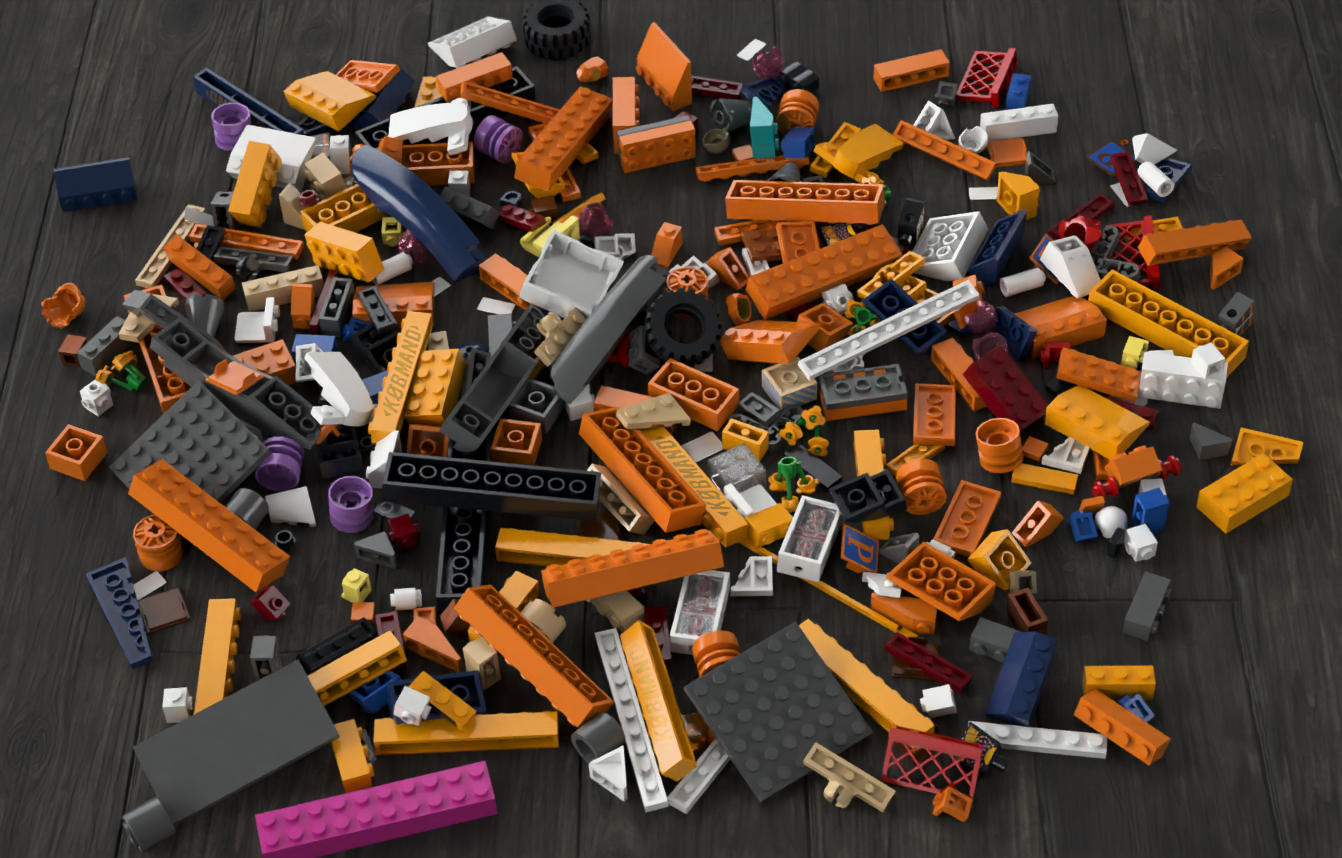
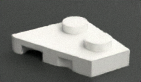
M1069 437L1063 444L1056 446L1054 452L1049 456L1045 454L1042 457L1041 464L1081 474L1090 449L1088 446H1084Z
M772 556L749 557L746 567L738 576V581L735 586L731 587V596H773Z
M863 571L862 581L868 582V586L876 594L900 598L903 588L886 579L885 574Z

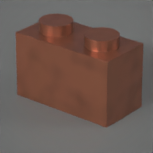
M1029 588L1008 594L1006 611L1018 631L1038 632L1046 635L1048 619Z

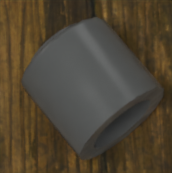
M247 488L238 489L225 506L255 530L269 510L266 500L257 492Z
M598 712L571 735V741L575 749L588 763L623 746L626 742V737L620 724L605 712Z
M157 797L152 798L122 816L124 821L122 825L135 848L138 847L141 852L146 851L176 833L171 819Z

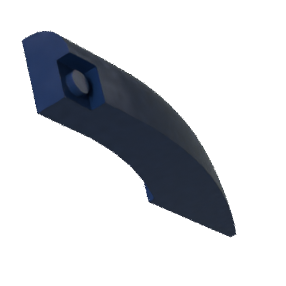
M367 144L360 147L352 157L351 171L358 185L377 209L386 212L410 230L434 255L454 282L480 273L479 265L487 259L478 249L479 240L455 211L430 186L405 166Z

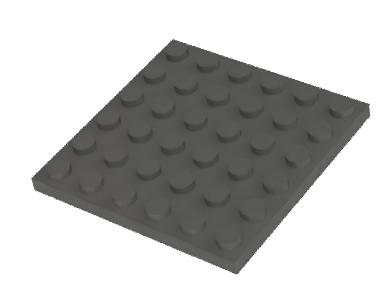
M198 380L119 456L109 468L130 489L134 474L163 459L221 503L272 452Z
M797 622L790 624L684 687V691L760 803L814 771L804 765L803 761L815 742L839 756L873 734L871 728Z

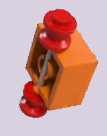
M1145 445L1137 447L1132 452H1129V455L1123 452L1109 459L1110 463L1104 467L1108 476L1107 482L1101 484L1100 481H1095L1092 492L1094 497L1103 496L1104 501L1106 496L1110 494L1113 497L1119 496V488L1148 479L1156 474L1162 480H1166L1167 474L1170 473L1178 476L1182 469L1181 462L1173 455L1168 456L1166 462L1158 460L1153 446L1146 448Z

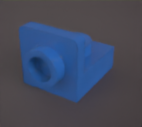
M351 317L348 324L345 323L341 331V334L344 335L343 343L347 344L352 334L369 326L371 323Z
M1076 511L1071 513V516L1066 520L1067 525L1071 524L1075 542L1096 539L1098 537L1091 512Z
M1139 693L1132 697L1126 695L1117 701L1119 705L1145 722H1148L1155 716Z

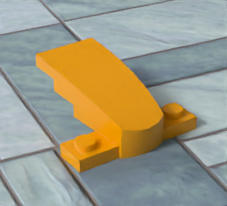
M873 124L853 135L838 150L835 149L833 144L823 142L816 145L814 152L830 162L841 173L861 184L864 177L871 178L872 176L877 178L879 184H883L884 181L877 174L868 170L877 168L880 161L890 159L892 153L901 150L905 143L877 124Z
M912 251L907 252L894 263L882 267L876 272L872 280L857 290L858 297L864 299L887 281L893 279L917 303H921L938 293L927 289L925 281L910 276L925 264V258ZM954 311L935 320L943 327L955 318Z

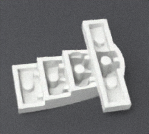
M457 98L451 101V103L421 106L392 114L388 137L402 141L409 139L411 144L429 138L431 143L448 137L447 151L450 156L466 151L468 149V136L473 126V119L470 115L471 101Z
M307 352L304 359L314 369L312 377L323 387L321 396L332 405L313 406L310 414L320 425L343 424L347 426H363L373 422L374 407H378V404L372 403L363 381L341 352Z

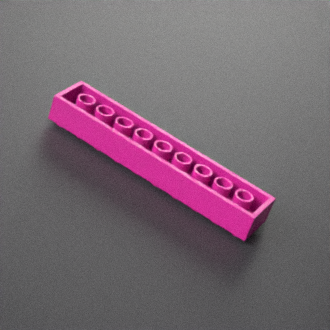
M486 761L257 814L255 818L263 858H315L497 814V808Z

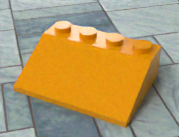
M328 71L298 79L283 91L291 108L338 132L376 98L375 94Z
M1080 385L1059 394L1046 407L1045 424L1075 439V441L1084 446H1088L1089 449L1108 459L1125 452L1150 424L1144 418Z

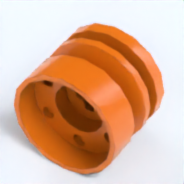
M794 89L785 93L781 99L776 118L778 130L786 136L792 127H815L819 110L817 98L812 93L801 89Z
M686 266L677 268L668 275L666 281L667 291L673 290L676 292L678 288H684V291L688 292L689 289H694L695 294H705V299L708 301V279L702 270ZM683 313L672 314L680 319H694Z
M995 418L983 422L977 428L975 434L980 464L986 471L1006 473L1022 464L1024 457L1018 424L1007 418Z
M915 459L899 468L896 480L905 498L907 512L915 515H926L937 511L945 504L947 495L937 463L929 459Z
M156 515L145 517L136 524L133 530V539L139 559L145 568L157 572L167 571L181 562L184 556V546L180 534Z
M721 630L713 631L702 635L694 642L692 653L697 665L699 678L740 654V646L737 637L733 633Z

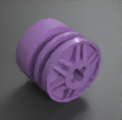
M226 103L218 106L212 112L211 118L215 143L223 150L233 151L245 127L251 125L250 110L243 104Z
M494 115L486 117L480 123L474 136V146L478 151L488 156L490 155V157L503 164L513 159L512 153H518L523 141L521 129L506 123V121Z
M286 437L268 438L263 444L272 454L256 468V480L264 488L275 492L292 490L298 485L304 450L293 439Z
M345 476L331 484L328 490V500L332 525L339 531L346 533H357L369 527L374 519L373 489L370 483L357 476Z

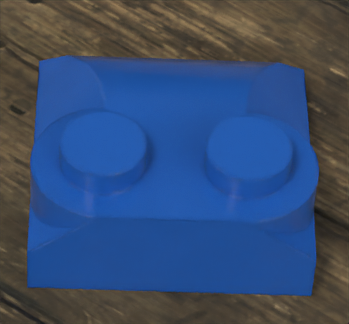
M389 670L352 690L347 695L359 703L365 713H377L388 703L386 695L388 682L400 681L401 678Z

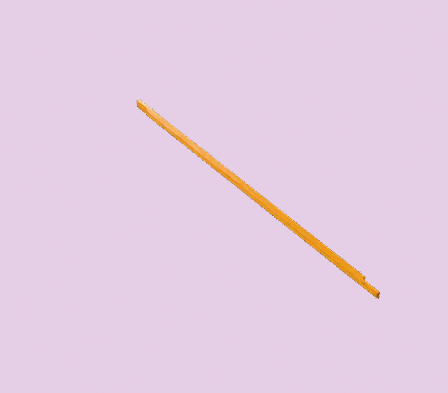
M748 539L738 542L760 556H772V562L777 565V555L762 547L756 548ZM801 578L893 632H898L907 638L909 636L918 637L917 634L905 627L899 630L898 624L820 580L815 582Z

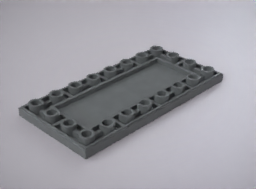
M296 660L137 744L133 749L160 803L173 825L176 826L338 739L340 736L300 661Z

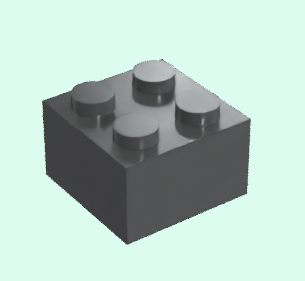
M529 377L508 405L510 420L540 423L541 433L547 434L566 407L565 400L558 395L554 386Z

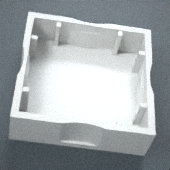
M552 230L542 248L540 258L534 263L523 283L519 298L550 312H555L563 318L576 308L587 319L615 285L624 261L600 250L587 247L578 240Z

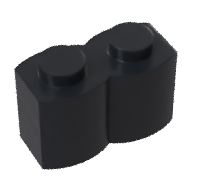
M793 62L779 71L778 80L787 89H801L812 93L819 88V77L813 71L807 70L799 62Z

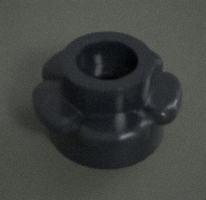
M282 530L276 534L275 545L278 548L287 550L295 544L296 539L290 531Z

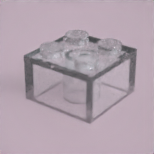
M745 443L708 459V476L723 495L724 486L732 484L739 493L756 485H762L763 488L766 487V470Z

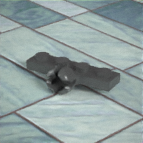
M220 246L214 255V263L235 265L237 275L243 280H246L248 277V281L255 279L261 270L288 272L294 263V257L292 255Z

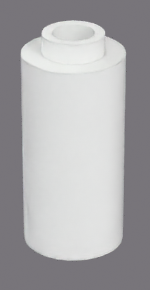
M1144 162L1138 168L1139 177L1159 196H1168L1173 191V181L1152 162Z
M402 252L383 261L384 270L372 281L375 285H380L411 270V265H413L412 258L409 254L406 255Z
M1038 267L1001 278L1000 288L1005 297L1042 287L1046 281V276L1043 270H1040Z

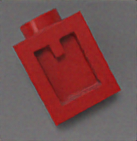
M1045 342V349L1040 352V362H1044V369H1049V362H1059L1062 348L1070 349V342Z

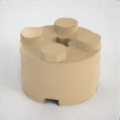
M530 600L521 612L552 643H554L566 627V622L562 615L557 617L554 614L556 609L543 600Z

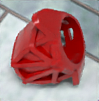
M1079 215L1070 221H1062L1059 224L1058 232L1061 239L1076 235L1091 252L1095 243L1102 237L1101 221L1091 220Z

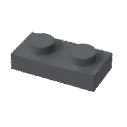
M753 392L737 404L739 410L767 427L781 416L780 409Z

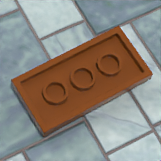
M816 226L819 246L821 249L825 247V245ZM776 228L742 231V240L751 263L755 261L762 262L763 260H782Z

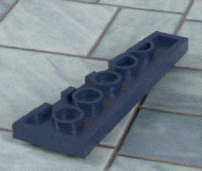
M126 557L86 573L87 580L132 670L153 661Z

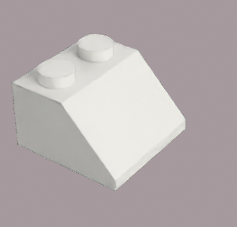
M395 430L378 441L375 450L371 451V465L367 466L366 479H369L372 488H382L388 453H402L399 431Z

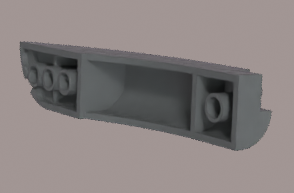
M644 255L635 261L595 307L554 361L550 371V379H553L554 389L558 395L570 405L604 367L631 328L667 286L666 281L670 272L656 264L658 261L657 257Z
M181 317L152 337L150 348L165 359L164 365L191 387L199 380L237 418L272 436L293 439L303 448L309 450L316 444L321 429L319 422L310 414L313 406L276 375L272 377L239 361L209 341ZM225 359L228 364L235 361L265 376L239 395L232 394L205 380L214 374L215 366Z

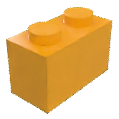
M731 418L722 431V449L760 462L769 449V431Z
M780 503L746 516L744 519L748 523L747 538L756 548L785 538L793 517Z

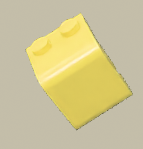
M572 215L563 224L557 221L551 226L549 225L551 217H545L547 223L534 232L529 231L520 239L521 246L526 251L540 258L542 248L552 230L580 242L578 218Z

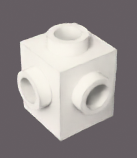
M846 284L821 292L824 299L823 303L841 315L845 314L848 309L847 301L853 299Z
M94 380L80 391L81 402L87 410L99 417L113 406L110 395L111 390L106 384H101Z

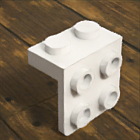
M274 297L266 298L265 312H241L238 314L235 331L236 343L275 341V333L278 331L277 317L280 316L279 305H276Z
M732 484L724 486V496L743 518L777 504L762 485H755L741 493Z

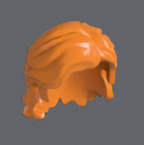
M66 283L56 290L52 298H46L44 302L42 301L41 305L44 308L42 316H44V319H47L48 323L51 322L52 327L64 329L69 326L73 319L81 315L86 305L85 297L75 284Z

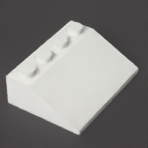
M486 17L431 41L428 45L444 62L457 69L465 66L470 61L476 62L481 60V56L486 54L492 55L499 48H508L517 39L510 20Z
M247 125L231 152L226 172L233 178L238 179L249 141L270 144L282 160V166L276 175V186L285 188L288 184H292L298 191H302L306 179L304 163L312 157L316 138Z
M972 212L930 218L912 251L925 258V264L914 273L943 281H954L964 278L988 231L981 213Z

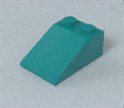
M753 97L750 120L753 158L776 157V150H779V139L775 137V134H778V125L774 123L773 115L758 97Z

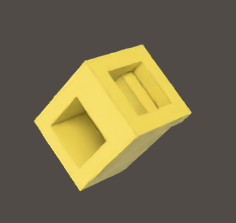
M393 217L382 218L383 244L391 247L402 244L403 225ZM388 225H397V228H388Z
M1129 336L1123 351L1121 365L1137 370L1139 363H1143L1144 352L1148 351L1149 341Z
M355 568L349 571L342 582L344 592L341 597L352 603L363 602L372 591L369 574Z

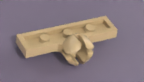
M576 308L563 320L555 312L551 311L536 326L537 330L545 336V340L534 353L547 367L559 356L586 320Z
M815 742L803 761L804 765L829 780L828 785L824 789V797L832 803L838 793L839 796L835 804L837 807L845 808L852 798L857 797L879 811L884 812L896 792Z

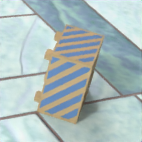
M798 356L790 364L779 363L762 370V388L775 406L780 409L781 413L788 406H801L817 399V381L814 378L811 380L807 379L798 366L800 361Z

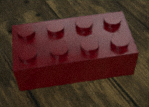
M1001 345L972 363L962 374L995 417L1013 420L1018 424L1020 434L1046 416L1048 404Z

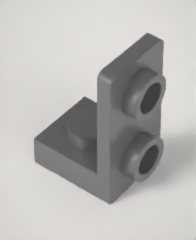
M640 325L629 333V367L648 375L660 367V359L645 353V328L643 325Z

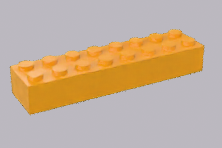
M1111 270L1089 292L1088 301L1096 305L1105 318L1165 350H1173L1176 356L1192 358L1194 349L1212 343L1225 357V363H1228L1226 378L1246 358L1248 340L1114 270Z

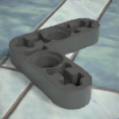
M1115 226L1105 227L1101 231V239L1095 243L1090 253L1099 277L1104 278L1109 273L1108 270L1110 268L1117 267L1118 270L1116 272L1137 282L1141 277V273L1136 264L1110 259L1120 240V234ZM1102 248L1108 249L1107 252L1103 254L1098 253V251Z
M798 405L788 406L770 427L739 413L729 416L728 422L732 418L769 431L770 442L768 451H775L786 441L780 437L778 427L781 425L785 426L787 422L797 424L798 420L802 419L803 409Z

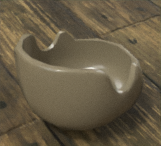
M725 128L722 130L712 129L704 135L702 141L707 151L717 154L728 149L731 138Z

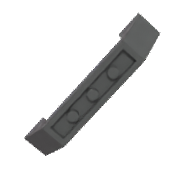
M134 290L122 304L123 307L137 317L143 314L163 329L181 317L209 341L228 353L217 339L150 293Z

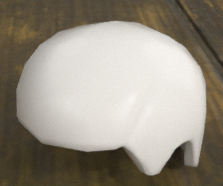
M975 126L971 130L966 128L959 136V146L975 154H980L987 146L988 134L985 129L979 126Z
M1104 507L1095 514V527L1097 530H1101L1105 538H1111L1118 527L1125 530L1126 533L1128 529L1127 515L1118 507Z

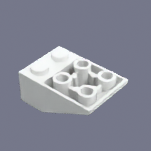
M1076 235L1050 241L1040 257L1041 262L1076 298L1089 295L1090 290L1101 281L1089 249Z

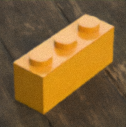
M1153 666L1084 667L1082 679L1083 695L1096 689L1112 700H1120L1126 695L1132 697L1138 693L1143 700H1153L1156 685Z
M355 719L333 724L340 737L331 743L345 794L371 787V777L375 776L372 763L367 764L366 759L370 757L367 745L361 744V741L364 740L362 728L356 726Z

